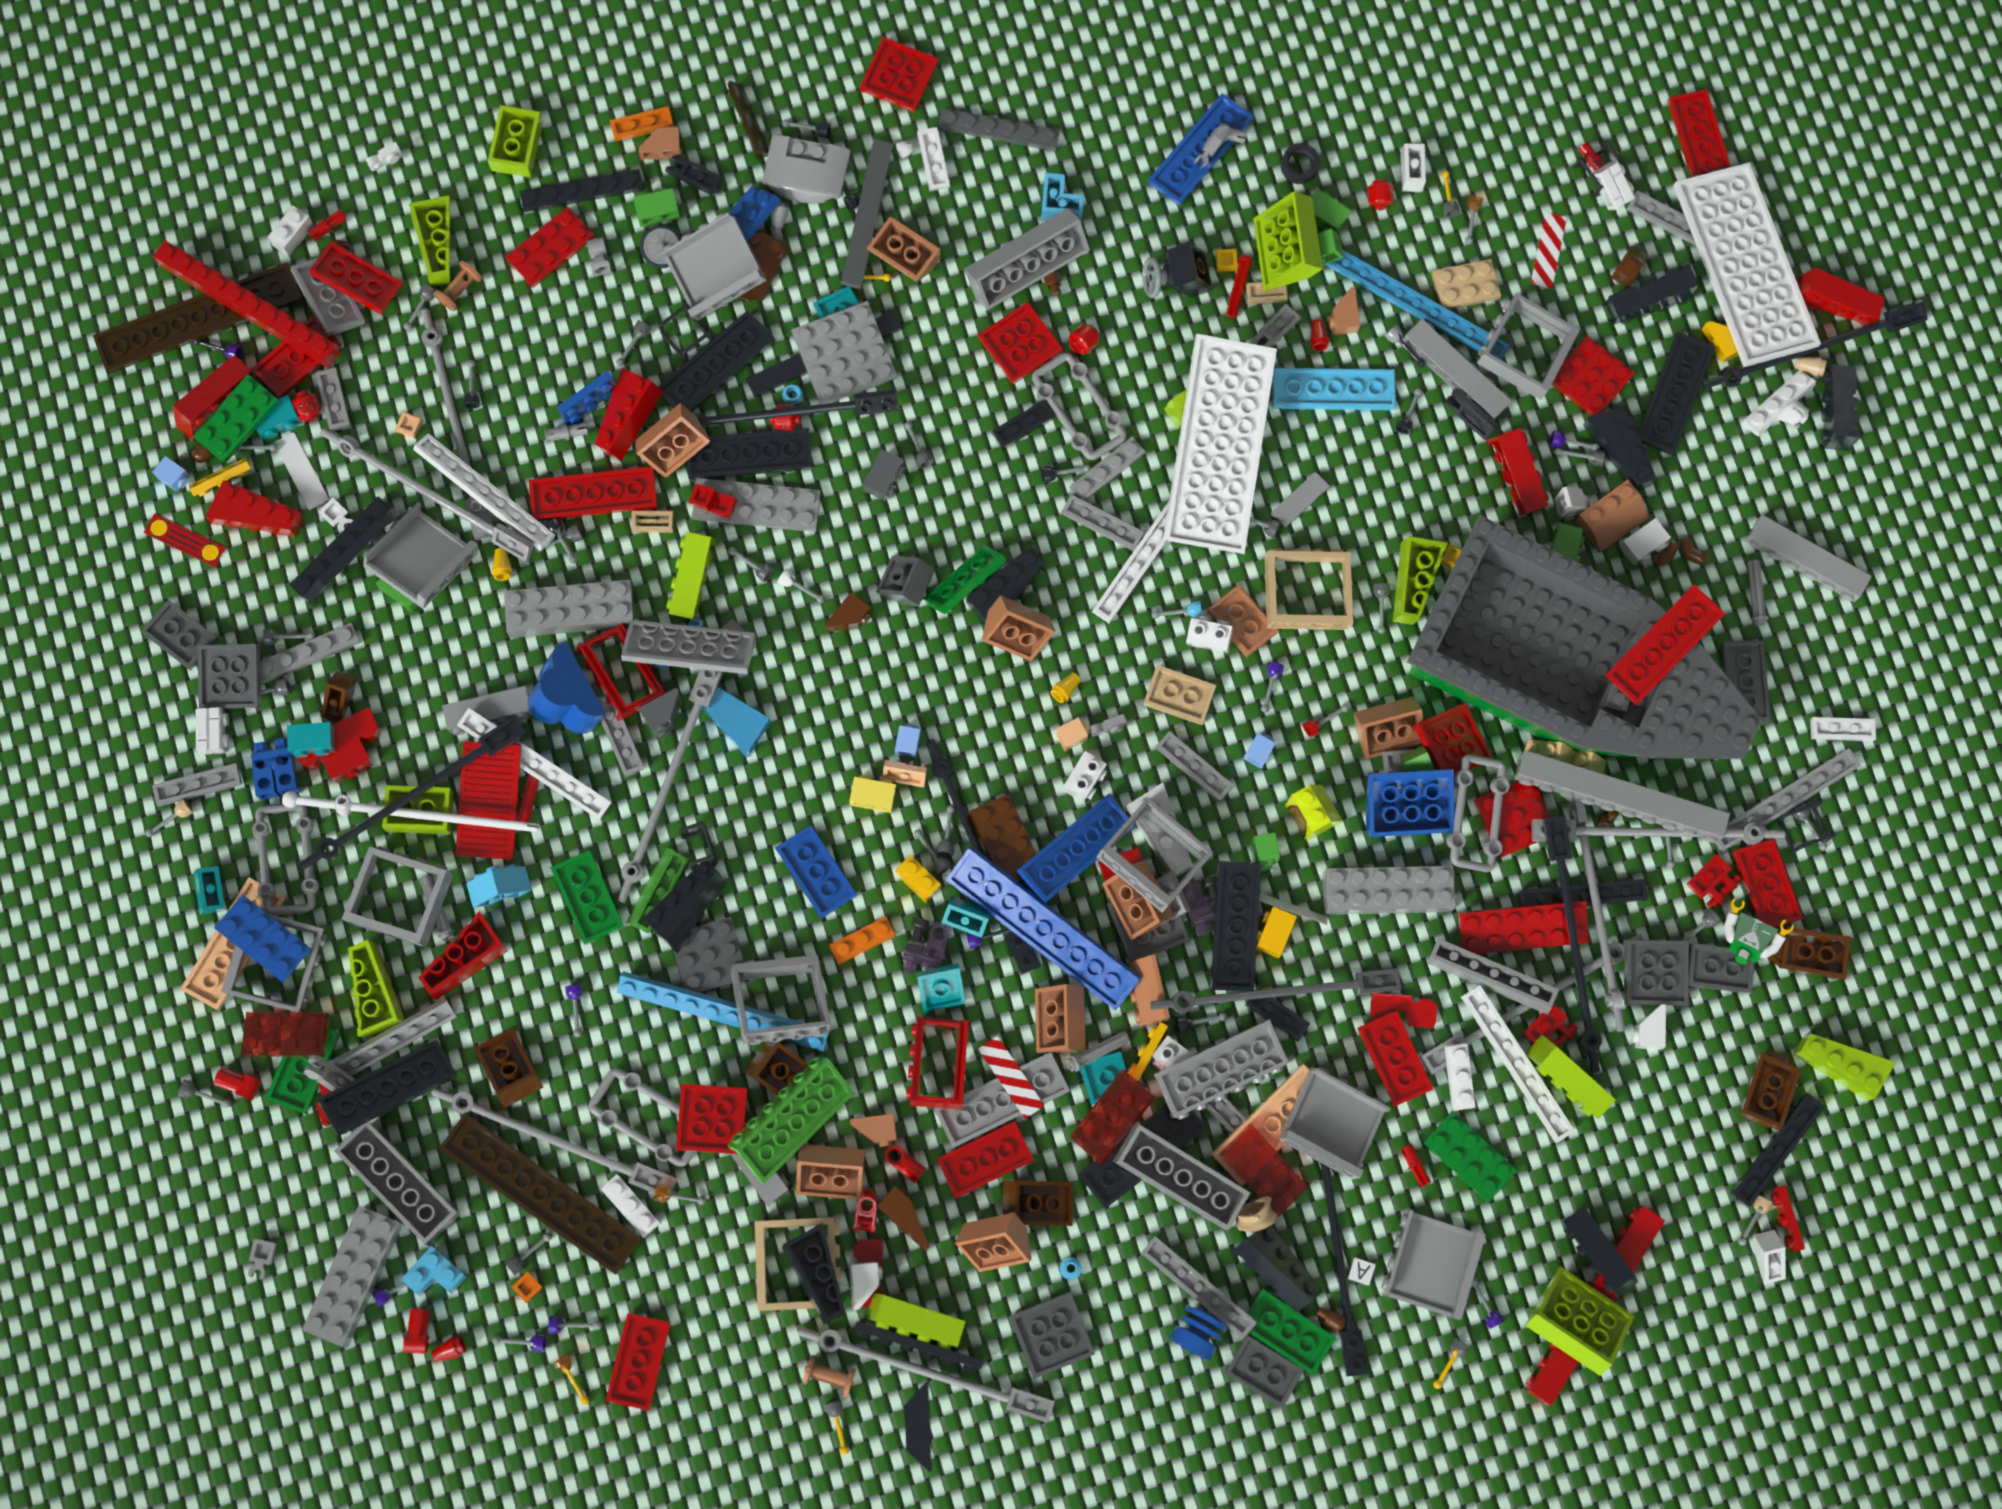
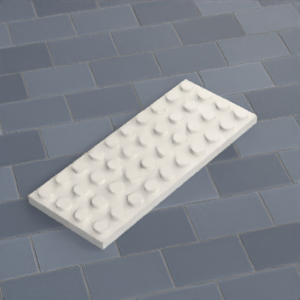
M1750 163L1675 182L1673 185L1743 367L1819 347L1821 344Z
M1195 335L1163 540L1245 554L1277 349L1207 335Z

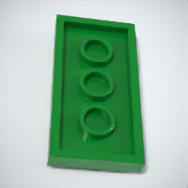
M247 375L195 433L193 438L226 464L280 401L251 376Z
M984 545L927 594L923 600L927 605L945 615L951 612L962 599L967 598L973 589L982 585L988 576L998 571L1007 560L1003 554Z
M590 850L550 867L584 945L624 928Z
M299 1018L265 1099L308 1115L319 1088L317 1080L311 1079L304 1074L305 1067L312 1066V1064L308 1063V1058L313 1054L320 1056V1058L326 1061H330L341 1033Z
M1453 1111L1444 1118L1422 1143L1487 1203L1492 1200L1517 1171L1516 1168Z
M1261 1289L1247 1311V1314L1257 1322L1249 1334L1312 1376L1336 1340V1337L1300 1313H1296L1291 1307L1264 1289Z

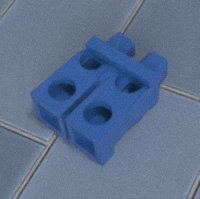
M285 738L274 740L275 750L268 751L266 742L254 744V754H251L255 795L260 800L279 797V793L283 796L287 791L301 793L294 755L288 751Z

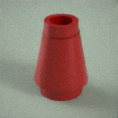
M1315 319L1311 321L1310 346L1315 351L1327 349L1330 340L1323 320Z
M452 1336L431 1350L434 1361L439 1362L461 1357L467 1351V1348L461 1336Z

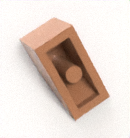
M672 125L657 128L639 147L640 159L672 158L673 155L681 158L679 128Z
M1355 287L1347 291L1334 307L1331 316L1328 317L1329 328L1333 329V335L1358 333L1360 319Z
M893 1114L850 1119L852 1127L874 1144H880V1147L893 1146V1142H897Z

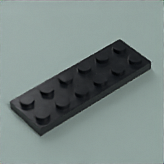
M747 310L658 386L663 391L661 397L673 409L681 403L689 411L694 412L775 342V338Z
M1676 332L1638 430L1642 444L1672 456L1675 454L1714 352V345L1681 332Z
M809 428L794 429L792 431L778 430L709 436L710 442L687 460L689 480L812 470Z
M1218 861L1211 990H1254L1261 863Z
M435 1040L317 1100L334 1132L339 1137L457 1078V1073L440 1044Z
M1165 1105L1141 1124L1142 1127L1180 1150L1207 1129L1193 1110L1189 1111L1190 1115L1183 1119L1170 1118L1168 1105ZM1127 1136L1078 1174L1104 1209L1142 1181L1136 1175L1113 1162Z

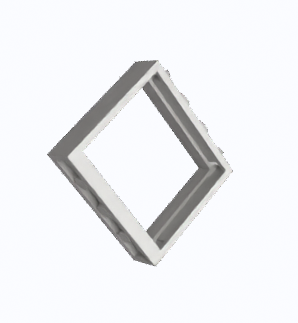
M1516 293L1512 300L1507 299L1502 307L1505 312L1503 314L1500 313L1494 324L1497 326L1495 330L1492 328L1487 335V345L1483 344L1479 350L1478 355H1480L1477 364L1541 400L1548 392L1580 329ZM1512 311L1563 339L1541 383L1490 354Z
M1147 797L1103 847L1097 858L1163 913L1214 852L1206 847V843L1200 842L1194 837L1189 829L1181 826L1175 817L1163 811L1158 803L1155 804ZM1142 814L1147 816L1198 859V862L1169 896L1113 849Z
M378 846L377 849L369 847L342 920L352 925L426 947L453 875L447 871L448 867L436 863L434 867L428 865V861L416 857V860L408 859L409 855L402 852H397L395 855L389 853L390 850L382 846ZM378 858L438 876L417 933L357 915Z
M270 915L282 926L316 935L295 1005L234 989L245 953L237 946H235L222 993L300 1013L301 1009H306L309 998L305 997L307 988H312L315 976H311L314 967L318 968L321 956L317 954L319 948L324 947L327 935L324 934L325 930L323 928Z
M818 955L732 964L731 978L743 1044L757 1045L765 1041L780 1042L783 1039L789 1038L799 1040L806 1036L822 1037L825 1034H829L831 1024ZM811 973L820 1022L748 1030L740 981Z

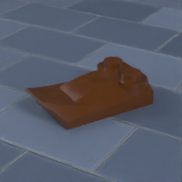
M756 231L748 243L767 280L739 296L749 302L764 300L788 251V246L779 239Z
M1786 926L1784 929L1790 930L1791 927ZM1794 928L1790 934H1786V940L1779 951L1769 956V960L1774 962L1780 969L1825 976L1829 979L1845 980L1847 977L1851 937Z
M1769 1049L1764 1053H1760L1744 1101L1740 1104L1739 1114L1762 1126L1777 1130L1783 1129L1802 1069L1797 1068L1791 1058Z

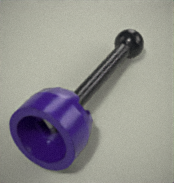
M201 339L193 341L194 345L197 346L204 345L224 351L228 359L233 355L240 359L242 355V347L240 345L229 344L225 348L201 341Z
M1007 928L984 934L982 938L967 932L966 936L970 949L980 946L983 939L1014 932Z

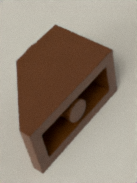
M1632 245L1614 271L1611 279L1628 288L1649 255Z
M850 592L826 622L825 629L828 632L858 629L861 624L865 625L871 618V608Z
M336 671L326 682L322 718L336 723L344 719L354 695L356 677Z

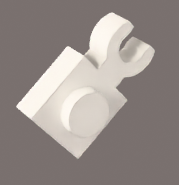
M393 142L379 150L377 155L368 157L366 161L371 171H375L383 164L386 166L396 163L403 156L396 142Z
M334 498L318 511L333 528L339 524L341 531L345 529L346 524H350L353 521L352 519L345 518L348 512Z

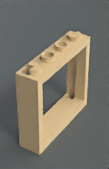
M1281 548L1268 550L1264 557L1267 628L1349 630L1353 625L1350 552H1344V550L1340 549L1333 550L1332 552H1324L1322 549L1303 551V549L1298 548L1291 551H1283ZM1275 561L1342 563L1344 616L1277 614Z
M834 1218L755 1221L757 1311L815 1309L811 1301L767 1303L765 1228L817 1226L821 1223L828 1225L829 1252L834 1265L836 1279L841 1280V1268L836 1267V1258H840V1245H835V1236H839V1222L835 1223Z

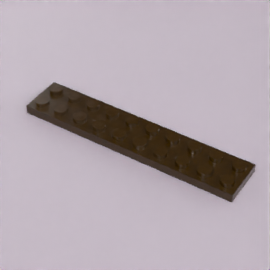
M288 262L235 282L279 310L303 301ZM204 293L92 336L107 374H111L193 343L196 339H203L246 323L249 320Z
M466 1113L463 1114L439 1147V1150L615 1275H617L642 1240L641 1237Z

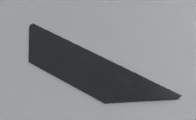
M924 1383L904 1406L906 1451L924 1468L931 1471L928 1383Z

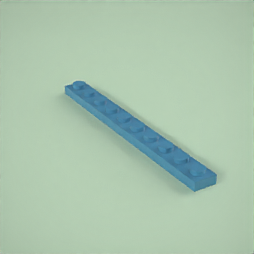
M1344 250V258L1326 265L1413 316L1429 322L1436 329L1479 352L1483 344L1487 345L1488 343L1486 337L1489 332ZM1498 338L1490 354L1501 360L1510 344Z
M624 971L620 975L617 990L619 994L740 1028L736 1003ZM744 1006L748 1030L805 1024L804 1022ZM828 1034L822 1037L806 1036L799 1040H793L792 1038L783 1040L824 1052Z

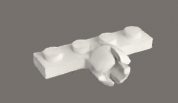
M1799 370L1744 419L1743 426L1758 437L1777 420L1783 421L1791 428H1799L1801 425L1798 422L1803 424L1807 420L1809 409L1798 401L1815 386L1816 381L1802 370Z

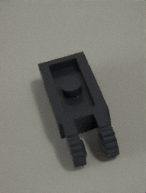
M672 156V162L682 167L680 171L667 166L665 172L713 197L715 196L723 182L722 176L688 159L686 161L678 156Z
M1455 388L1446 399L1447 405L1450 406L1455 414L1484 440H1487L1498 427V424L1472 400L1467 398V394L1461 389Z

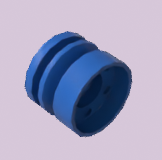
M1186 1305L1184 1310L1192 1315V1317L1189 1318L1181 1315L1180 1319L1187 1324V1327L1175 1326L1169 1339L1195 1355L1210 1361L1216 1347L1209 1340L1210 1338L1221 1340L1222 1336L1214 1331L1217 1329L1225 1332L1227 1326L1222 1324L1211 1313L1201 1308Z

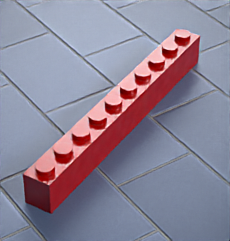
M164 240L153 255L158 265L326 368L329 369L341 353L337 345L168 241Z
M1645 1206L1632 1209L1628 1216L1630 1221L1626 1227H1621L1616 1236L1619 1239L1613 1245L1633 1272L1665 1222L1663 1218ZM1600 1273L1594 1277L1592 1282H1587L1589 1286L1613 1302H1616L1619 1296H1616L1613 1291L1609 1293L1601 1283L1604 1279ZM1549 1343L1548 1347L1550 1350L1546 1356L1542 1355L1537 1363L1539 1368L1535 1375L1532 1373L1525 1383L1527 1385L1525 1391L1545 1405L1552 1406L1579 1361L1552 1343Z

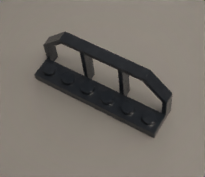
M378 496L289 586L310 606L314 607L316 605L314 601L324 588L338 574L343 578L345 576L344 568L364 548L372 547L371 541L394 520H400L401 514L394 508H390Z

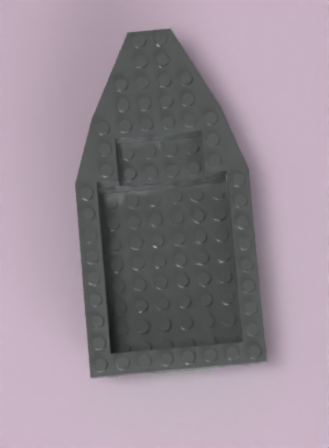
M1481 515L1478 516L1407 660V663L1412 665L1410 675L1545 741L1563 742L1575 751L1594 752L1598 756L1744 759L1762 722L1759 715L1699 642L1637 705L1629 700L1626 713L1604 708L1611 683L1605 675L1624 656V653L1628 652L1650 630L1666 611L1652 598Z

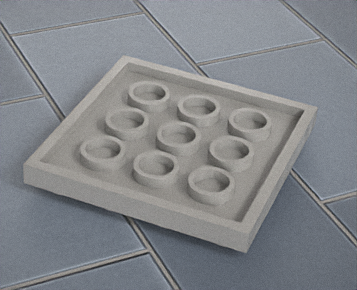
M868 301L791 329L820 404L834 403L898 378Z

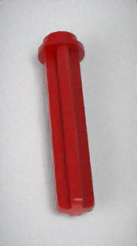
M1241 255L1237 259L1239 264L1226 315L1229 318H1236L1238 315L1249 268L1253 265L1252 257L1248 255Z
M529 773L517 817L519 822H530L540 781Z

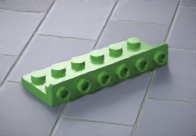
M815 1057L802 1072L794 1076L793 1081L787 1087L779 1091L778 1096L772 1102L767 1103L763 1107V1111L757 1117L752 1118L741 1132L733 1136L728 1147L737 1152L758 1181L764 1184L855 1093L828 1058Z

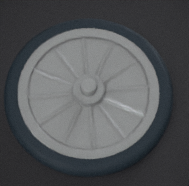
M658 225L648 229L640 242V251L644 260L653 267L668 268L669 266L665 258L661 257L659 253L664 251L667 245L676 244L681 241V237L676 230L665 225Z

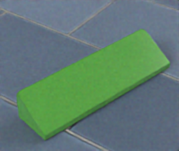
M666 848L627 920L629 925L647 934L650 933L651 928L643 918L673 890L689 861L687 857L673 849Z

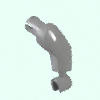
M1220 124L1203 146L1202 150L1204 153L1194 159V164L1199 159H1202L1203 165L1200 168L1208 164V156L1213 157L1219 147L1227 140L1244 144L1245 139L1243 137H1246V131L1232 129L1228 124Z

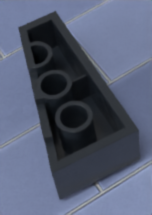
M1690 263L1682 266V271L1675 274L1672 270L1665 273L1657 281L1653 278L1642 283L1638 289L1636 286H1632L1610 295L1605 305L1613 324L1621 323L1624 325L1631 322L1633 318H1645L1651 315V312L1657 310L1663 312L1672 305L1677 304V306H1681L1689 302L1690 297L1699 285Z
M1831 365L1824 371L1822 376L1825 391L1822 394L1824 410L1821 415V421L1824 422V429L1821 432V441L1824 442L1823 449L1848 451L1861 438L1860 431H1856V427L1860 423L1859 416L1855 415L1858 407V398L1854 397L1857 391L1856 367Z
M1623 405L1588 417L1583 424L1584 428L1594 437L1595 443H1598L1602 450L1605 451L1606 458L1616 467L1617 473L1623 481L1629 480L1637 491L1652 486L1657 477L1627 406Z
M1030 546L966 598V604L985 625L988 610L1001 595L1018 602L1026 589L1029 588L1042 571L1044 561Z
M708 861L701 862L643 919L678 954L682 948L680 945L685 938L688 939L693 933L692 928L698 920H702L705 915V909L708 905L713 904L727 882Z
M823 1223L786 1242L783 1244L782 1249L825 1326L844 1315L846 1311L831 1260Z
M1271 1225L1253 1232L1230 1251L1235 1257L1239 1255L1245 1261L1244 1265L1249 1270L1254 1269L1261 1275L1260 1280L1265 1285L1273 1286L1276 1289L1275 1294L1296 1313L1323 1292L1318 1283L1312 1278Z

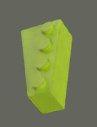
M450 195L409 203L410 215L429 285L434 287L450 283Z
M686 532V536H682L680 548H683L682 555L678 556L676 561L678 573L677 577H673L671 589H674L673 596L669 597L667 602L669 614L696 619L703 594L700 588L704 587L707 579L705 566L708 567L711 564L712 551L710 547L715 546L717 539L691 532Z
M1407 536L1401 542L1393 622L1413 625L1420 619L1448 543Z
M366 940L349 947L350 969L354 985L353 996H355L356 1003L355 1015L358 1021L357 1033L358 1037L368 1038L395 1026L405 1019L376 942Z
M1813 1034L1804 1036L1793 1053L1797 1058L1866 1101L1877 1097L1896 1063Z
M1543 1035L1525 1053L1538 1065L1535 1069L1544 1077L1548 1074L1553 1078L1550 1082L1559 1090L1564 1088L1567 1091L1565 1096L1574 1104L1577 1101L1581 1103L1580 1109L1589 1117L1593 1114L1599 1119L1616 1101Z
M874 1293L866 1319L877 1322V1327L888 1330L889 1326L897 1328L896 1333L905 1336L913 1333L918 1335V1340L930 1343L932 1339L938 1341L937 1346L949 1350L951 1346L958 1347L966 1322Z

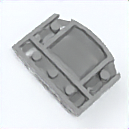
M772 136L762 183L773 190L775 194L795 202L816 204L825 203L826 200L834 197L839 199L843 190L851 150L833 144L827 145L794 139L790 136Z

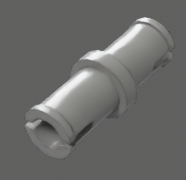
M585 422L572 425L562 424V427L544 430L547 443L560 439L570 440V437L585 434L588 435Z

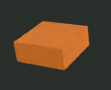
M528 1271L511 1286L525 1303H528L543 1289L540 1283Z

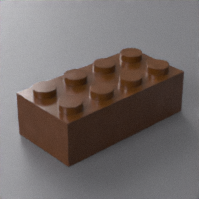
M1004 795L970 810V817L990 861L1020 884L1025 883L1017 869L1031 859L1036 852L1010 795Z

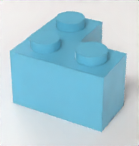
M1045 173L1041 220L1047 221L1068 208L1080 219V222L1082 221L1084 195L1064 193L1065 174Z
M516 864L507 865L500 869L499 866L489 867L486 869V873L477 874L473 880L466 883L473 908L491 906L502 899L521 897L532 890L526 867H516Z
M431 1246L401 1280L417 1295L421 1296L435 1280L452 1294L467 1277L437 1249Z

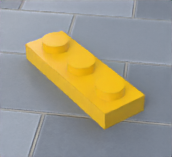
M245 457L190 484L189 489L193 496H203L211 491L210 488L216 485L220 487L223 480L229 482V479L234 476L239 478L246 475L248 470L251 469L250 464Z
M1161 1022L1158 1027L1153 1025L1148 1035L1151 1038L1149 1044H1143L1138 1053V1056L1141 1057L1138 1064L1133 1063L1127 1073L1131 1076L1129 1079L1131 1083L1136 1085L1164 1035L1168 1027Z

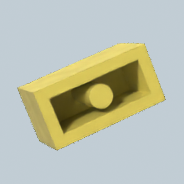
M866 775L854 777L849 801L850 806L892 813L896 784H892L893 781L888 779L875 781L872 780V777Z

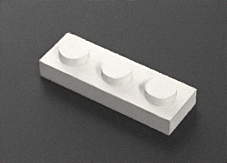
M937 127L917 131L929 191L949 188L950 183Z
M1812 717L1810 719L1811 739L1876 740L1875 719Z
M1468 1044L1446 1045L1444 1049L1452 1110L1475 1108Z
M618 1174L601 1188L643 1238L661 1224Z

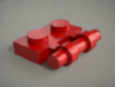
M1715 854L1686 885L1701 899L1708 894L1711 899L1706 904L1710 909H1714L1717 904L1720 905L1724 901V897L1730 891L1733 892L1737 888L1741 878L1735 874L1730 879L1726 874L1732 868ZM1721 881L1724 886L1719 891H1716L1713 887Z
M1553 1003L1549 1014L1547 1015L1542 1012L1522 1034L1532 1044L1543 1035L1561 1050L1560 1047L1567 1040L1570 1041L1574 1037L1573 1033L1578 1027L1574 1023L1566 1027L1563 1022L1568 1016ZM1558 1030L1561 1034L1553 1041L1550 1036Z

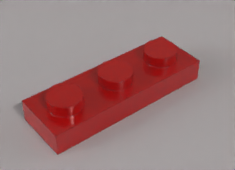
M1786 1186L1771 1189V1201L1777 1207L1779 1213L1777 1220L1780 1227L1784 1229L1786 1247L1791 1252L1804 1250L1805 1246Z

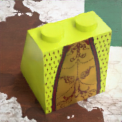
M1309 785L1290 796L1285 805L1306 841L1343 822L1323 785Z

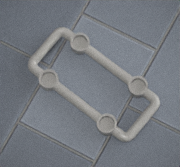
M1063 353L1033 372L1032 381L1037 387V397L1049 404L1071 436L1072 447L1075 450L1081 451L1087 459H1098L1126 440L1127 433L1121 425V415L1109 408L1088 378L1087 366L1082 362H1077L1072 354ZM1065 361L1071 366L1072 377L1075 380H1081L1106 416V426L1110 429H1115L1119 435L1093 452L1087 446V436L1084 433L1077 432L1054 399L1053 387L1050 384L1043 383L1040 379L1042 375Z
M1467 754L1462 758L1461 769L1454 775V782L1458 785L1453 833L1448 835L1446 843L1451 848L1450 860L1457 867L1490 872L1495 866L1496 856L1502 852V844L1498 840L1503 794L1508 792L1510 784L1505 778L1506 766L1501 760ZM1470 762L1498 769L1497 778H1494L1490 784L1495 797L1490 839L1483 845V851L1487 855V864L1459 859V849L1463 848L1466 843V838L1462 834L1467 786L1473 782V774L1469 770Z
M283 803L260 806L256 811V823L252 826V833L258 841L261 884L257 888L259 898L263 900V908L267 914L276 916L304 913L313 910L316 906V894L319 891V884L314 879L313 864L304 870L305 880H303L301 885L302 892L307 895V904L272 907L271 900L275 896V888L270 883L266 838L270 834V828L265 822L264 814L299 810L300 818L296 822V829L301 834L304 860L312 855L310 833L314 829L313 821L308 817V810L305 805H296L293 808H288Z
M618 1068L611 1069L589 1102L590 1112L600 1118V1122L604 1127H614L655 1152V1156L659 1161H669L679 1167L687 1165L693 1157L694 1151H685L682 1158L673 1154V1150L669 1145H659L618 1120V1116L614 1111H604L597 1107L610 1084L617 1077L623 1081L624 1086L628 1090L642 1092L679 1116L680 1106L642 1083L638 1074L626 1073Z

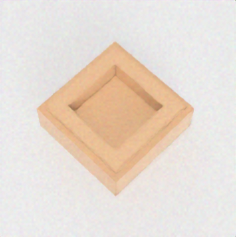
M402 412L395 431L415 439L423 419Z

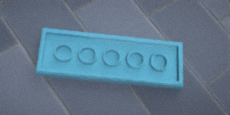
M1274 368L1272 377L1273 409L1395 410V369Z

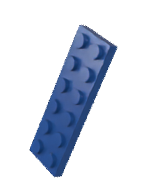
M1222 93L1148 179V183L1180 207L1235 142L1230 140L1224 142L1213 157L1208 156V164L1200 168L1203 165V160L1199 159L1194 164V159L1204 153L1202 148L1212 132L1220 124H1228L1232 129L1243 131L1252 122L1254 116Z
M1107 794L1017 869V872L1035 895L1046 903L1098 859L1097 856L1103 847L1129 818L1113 797ZM1133 825V826L1127 831V833H1129V832L1135 827V825Z

